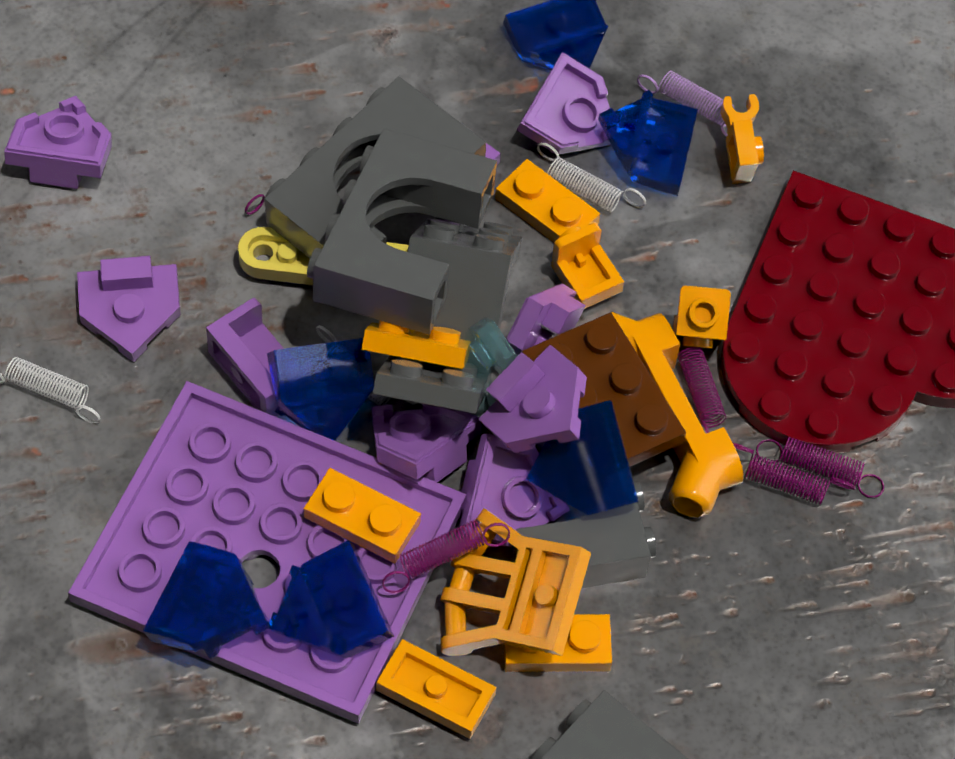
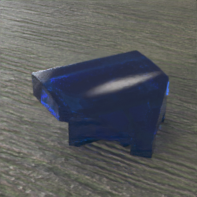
M549 0L506 14L503 21L520 59L552 70L562 52L590 69L608 28L596 0Z
M648 90L642 94L641 99L616 111L610 108L600 113L598 120L630 179L640 185L678 196L698 109L655 99L652 92Z
M363 338L278 349L267 353L275 400L278 405L275 412L281 417L286 415L304 429L335 441L374 389L370 351L361 350Z
M612 400L579 408L578 418L581 420L579 439L560 443L557 439L546 441L526 478L529 482L588 516L639 503Z
M349 540L303 563L300 568L292 565L289 572L292 578L278 613L273 612L267 627L270 631L344 659L394 637L356 547Z
M189 541L143 632L151 642L193 652L203 649L208 657L212 659L219 655L218 653L222 645L251 630L255 635H258L271 628L252 586L254 585L253 581L237 555L222 549Z

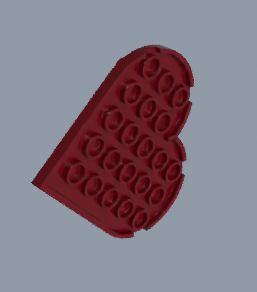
M793 170L728 323L727 338L723 340L721 351L722 376L725 385L728 384L731 393L739 404L738 410L743 417L761 433L778 443L786 445L788 438L791 437V439L794 438V441L795 439H797V442L800 440V444L803 441V446L807 442V445L810 443V447L812 444L813 448L816 446V450L820 447V449L823 448V451L826 449V453L829 450V454L831 451L834 454V452H850L851 447L874 439L877 442L887 436L903 420L913 401L929 406L955 408V228Z

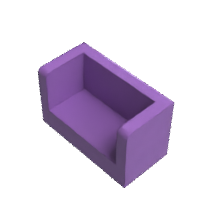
M256 298L248 300L206 327L209 354L255 409L277 417L316 391L314 366L309 361L298 366L263 324L262 306Z

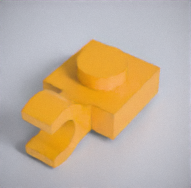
M749 94L746 101L747 111L744 113L734 110L731 96H725L721 105L720 113L726 124L728 134L725 141L732 184L750 183L758 165H762L764 162L763 141L761 136H754L752 124L759 110V101L755 94Z

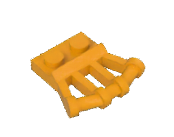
M483 508L476 518L480 521L479 526L482 532L490 524H505L510 530V538L507 542L518 549L515 563L483 557V553L488 548V545L485 543L484 546L481 544V547L478 546L477 549L473 550L471 548V552L468 549V553L465 551V555L462 553V556L459 555L458 558L454 559L452 557L450 565L455 569L449 587L443 588L440 601L444 602L446 636L441 638V653L447 656H462L470 654L474 649L507 644L516 648H527L562 656L591 552L579 546L525 537L502 519ZM477 526L476 528H477V530L479 531V533H480V535H481V537H482V533H481L480 529H479L478 526ZM493 526L485 532L484 536L487 542L491 543L496 534L506 539L508 537V530L503 526ZM482 573L510 579L505 598L470 592L474 574ZM466 609L500 614L496 625L467 631Z

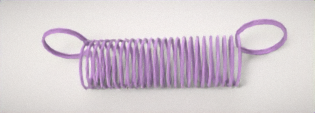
M671 70L663 77L659 87L650 76L643 74L638 76L637 83L641 89L647 93L655 94L659 91L665 77L671 72L662 85L661 93L719 124L722 133L727 137L728 134L723 129L726 124L724 121L722 122V118L719 121L721 113L716 120L721 110L720 105H722L723 99L677 73L675 74ZM645 77L652 81L656 91L644 88L639 78ZM670 77V80L668 81V83L666 84L664 90L662 91V89H663V87H664L666 81H667L668 78ZM708 97L706 103L704 104L702 110L700 111V109H701V107H702L704 101H705L706 98ZM710 100V102H709V104L707 105L705 111L703 112V110H704V108H705L707 102ZM712 102V105L710 106L708 112L705 115V112L707 111L710 103Z

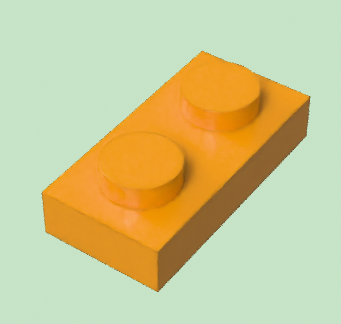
M528 159L519 165L495 190V199L553 243L562 233L570 228H583L594 222L599 224L600 212Z
M379 320V323L371 322L365 329L361 350L463 369L468 361L471 341L460 339L461 332L450 328L433 327L430 335Z
M332 468L328 469L304 507V518L394 564L421 523V513Z
M574 614L562 656L504 644L505 672H610L612 667L610 614Z
M404 639L399 643L376 682V691L469 739L473 736L493 701L497 688Z

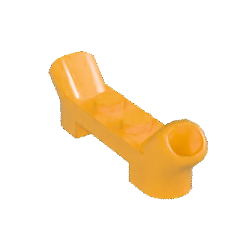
M612 312L686 431L684 442L672 447L681 465L669 492V501L683 515L693 518L709 515L720 491L743 482L744 474L739 455L724 427L709 433L704 432L672 369H675L680 343L665 316L657 313L636 321Z

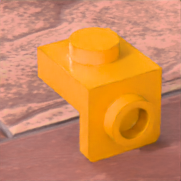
M596 222L583 228L573 227L566 230L554 242L551 267L562 284L577 292L574 299L586 305L584 309L623 292L624 280L600 245L602 230Z
M686 285L680 288L678 315H674L673 331L675 335L684 336L683 346L713 348V339L726 340L731 298L729 290Z

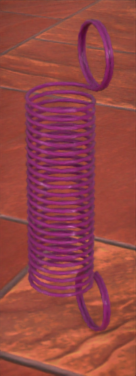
M690 347L682 350L677 358L679 359L698 412L700 424L705 428L706 433H709L708 428L723 423L726 419V414L703 349L700 347ZM692 348L700 349V350H690V351H687V352L683 353V354L679 357V355H680L682 352H684V351H686V350H688V349H692ZM699 351V352H695V353L688 354V355L684 356L683 358H681L683 355H685V354H687V353H689V352ZM700 354V355H694V356L688 357V358H686L685 360L682 361V359H684L685 357H687V356H689V355ZM721 414L720 416L716 417L715 419L703 421V419H710V418H713V417H715V416ZM720 418L719 420H717V421H715V422L705 424V422L714 421V420ZM721 421L720 423H718V424H716V425L707 426V425H711V424H714V423H717V422Z
M791 437L788 438L784 450L777 441L772 439L763 440L757 446V456L759 455L758 447L760 444L768 441L774 442L781 449V456L775 460L776 462L782 460L785 451L783 463L788 453L786 464L791 455L790 465L795 454L792 466H794L797 458L795 467L799 463L800 468L803 462V469L807 461L805 470H807L810 462L808 471L812 467L811 472L815 469V474L819 468V475L823 467L821 476H823L825 471L824 477L828 473V478L830 475L834 478L838 476V479L841 477V480L844 479L848 483L851 480V484L854 482V486H856L858 481L860 493L867 498H877L884 491V483L880 477L873 474L861 477L865 462H863L860 469L862 461L858 465V460L855 463V459L852 461V458H850L848 462L849 457H847L844 463L845 455L843 459L842 454L839 457V453L836 455V452L832 456V451L829 454V450L826 453V449L823 451V448L820 449V447L816 450V446L813 448L812 444L810 447V443L807 445V442L803 446V441L800 444V440L797 442V439L794 441V438L791 439ZM868 476L877 478L882 484L881 493L875 496L863 493L859 486L861 479Z
M733 443L736 449L752 453L745 479L750 472L748 480L752 476L751 481H753L756 475L755 482L759 477L758 483H760L762 478L761 484L765 480L764 485L766 486L768 482L769 487L772 481L771 488L775 483L774 489L778 485L777 490H779L781 486L780 491L784 488V493L787 490V494L791 489L790 495L793 491V496L797 492L796 497L800 494V498L803 496V499H805L807 495L806 501L810 497V502L813 498V503L816 500V504L819 502V505H821L830 482L851 490L856 488L853 484L831 477L827 487L826 479L823 486L824 478L821 484V477H819L817 482L818 476L814 480L815 475L812 476L810 481L811 473L807 479L808 472L804 478L805 471H803L801 476L802 470L798 474L799 469L796 470L794 475L795 468L791 473L792 467H790L788 472L789 466L785 470V464L782 468V463L779 466L778 462L775 467L776 461L772 465L773 460L769 464L770 459L766 462V457L763 460V456L760 459V455L757 457V454H755L753 458L755 450Z
M473 519V522H467L466 525L463 524L460 528H454V531H448L444 535L442 534L441 537H435V539L429 540L425 544L423 543L422 546H416V548L400 554L401 564L405 573L402 571L388 573L382 581L383 589L389 593H400L409 586L410 579L402 562V557L411 577L414 579V575L417 577L421 573L424 574V571L427 573V569L430 571V568L433 570V566L436 568L440 564L443 565V562L446 564V560L447 562H449V559L452 561V557L455 559L459 555L462 556V553L465 555V551L468 553V549L471 552V548L473 550L477 549L478 546L481 547V544L484 546V543L491 547L505 544L510 538V530L505 524L494 523L487 526L482 532L477 521ZM475 523L477 524L478 528L480 529V531H481V533H482V537H481L479 531L477 530V528H476V526H475ZM493 526H503L508 530V537L501 543L490 544L484 536L485 532ZM392 574H403L408 578L405 587L397 591L388 590L384 586V581Z

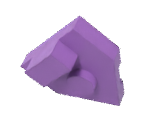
M563 52L516 129L538 144L547 143L557 150L558 154L618 144L623 137L618 121L612 116L606 98L608 91L603 77ZM542 145V146L545 147L546 149H548V150H550L551 152L555 153V152H554L552 149H550L549 147Z
M73 96L59 102V108L38 116L34 112L17 119L4 151L5 164L28 167L30 182L78 189L82 176L101 178L112 147V136L102 123H96L86 112V106L77 96Z
M150 256L100 260L101 270L77 272L80 321L82 325L93 333L102 335L117 346L120 353L132 362H135L147 350V344L163 328H168L181 315L177 265L152 266Z
M560 284L525 299L506 338V352L510 353L512 357L507 358L504 362L503 371L523 350L555 337L556 333H563L576 326L586 305L574 299L577 293L575 290Z
M551 345L534 362L521 352L486 389L496 401L478 420L514 453L533 449L535 444L557 439L560 443L578 440L581 428V420L578 418L580 397L585 395L587 377L575 364Z
M423 403L422 410L393 412L392 405L371 407L377 462L414 479H419L423 476L439 482L467 462L466 444L482 434V423L478 420L480 417L469 412Z
M482 434L476 459L469 460L463 483L462 493L467 495L461 508L463 514L460 526L466 525L470 521L473 522V519L479 524L480 521L476 518L483 508L502 519L515 530L544 525L554 521L570 511L561 493L557 492L544 469L545 464L536 448L514 453L495 435ZM496 534L491 544L501 543L505 539ZM506 542L501 546L512 547L513 545H511L509 542Z

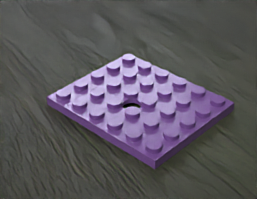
M186 381L68 592L69 599L72 603L359 724L376 689V682L389 662L433 570L430 568V571H428L427 569V573L424 571V574L421 573L420 576L416 577L414 575L413 579L402 557V562L410 579L409 586L400 593L386 592L382 586L383 578L393 571L405 573L400 557L394 564L304 518V507L328 469L332 468L421 513V523L403 550V554L410 549L416 548V546H422L423 543L425 544V542L431 541L435 537L438 538V536L441 537L442 534L444 535V533L453 530L462 512L461 508L467 494L423 476L419 479H414L377 462L376 457ZM260 554L273 558L279 566L280 573L276 581L264 588H252L240 579L238 571L244 560H253ZM392 574L386 578L384 586L388 590L397 591L405 587L408 578L403 574Z

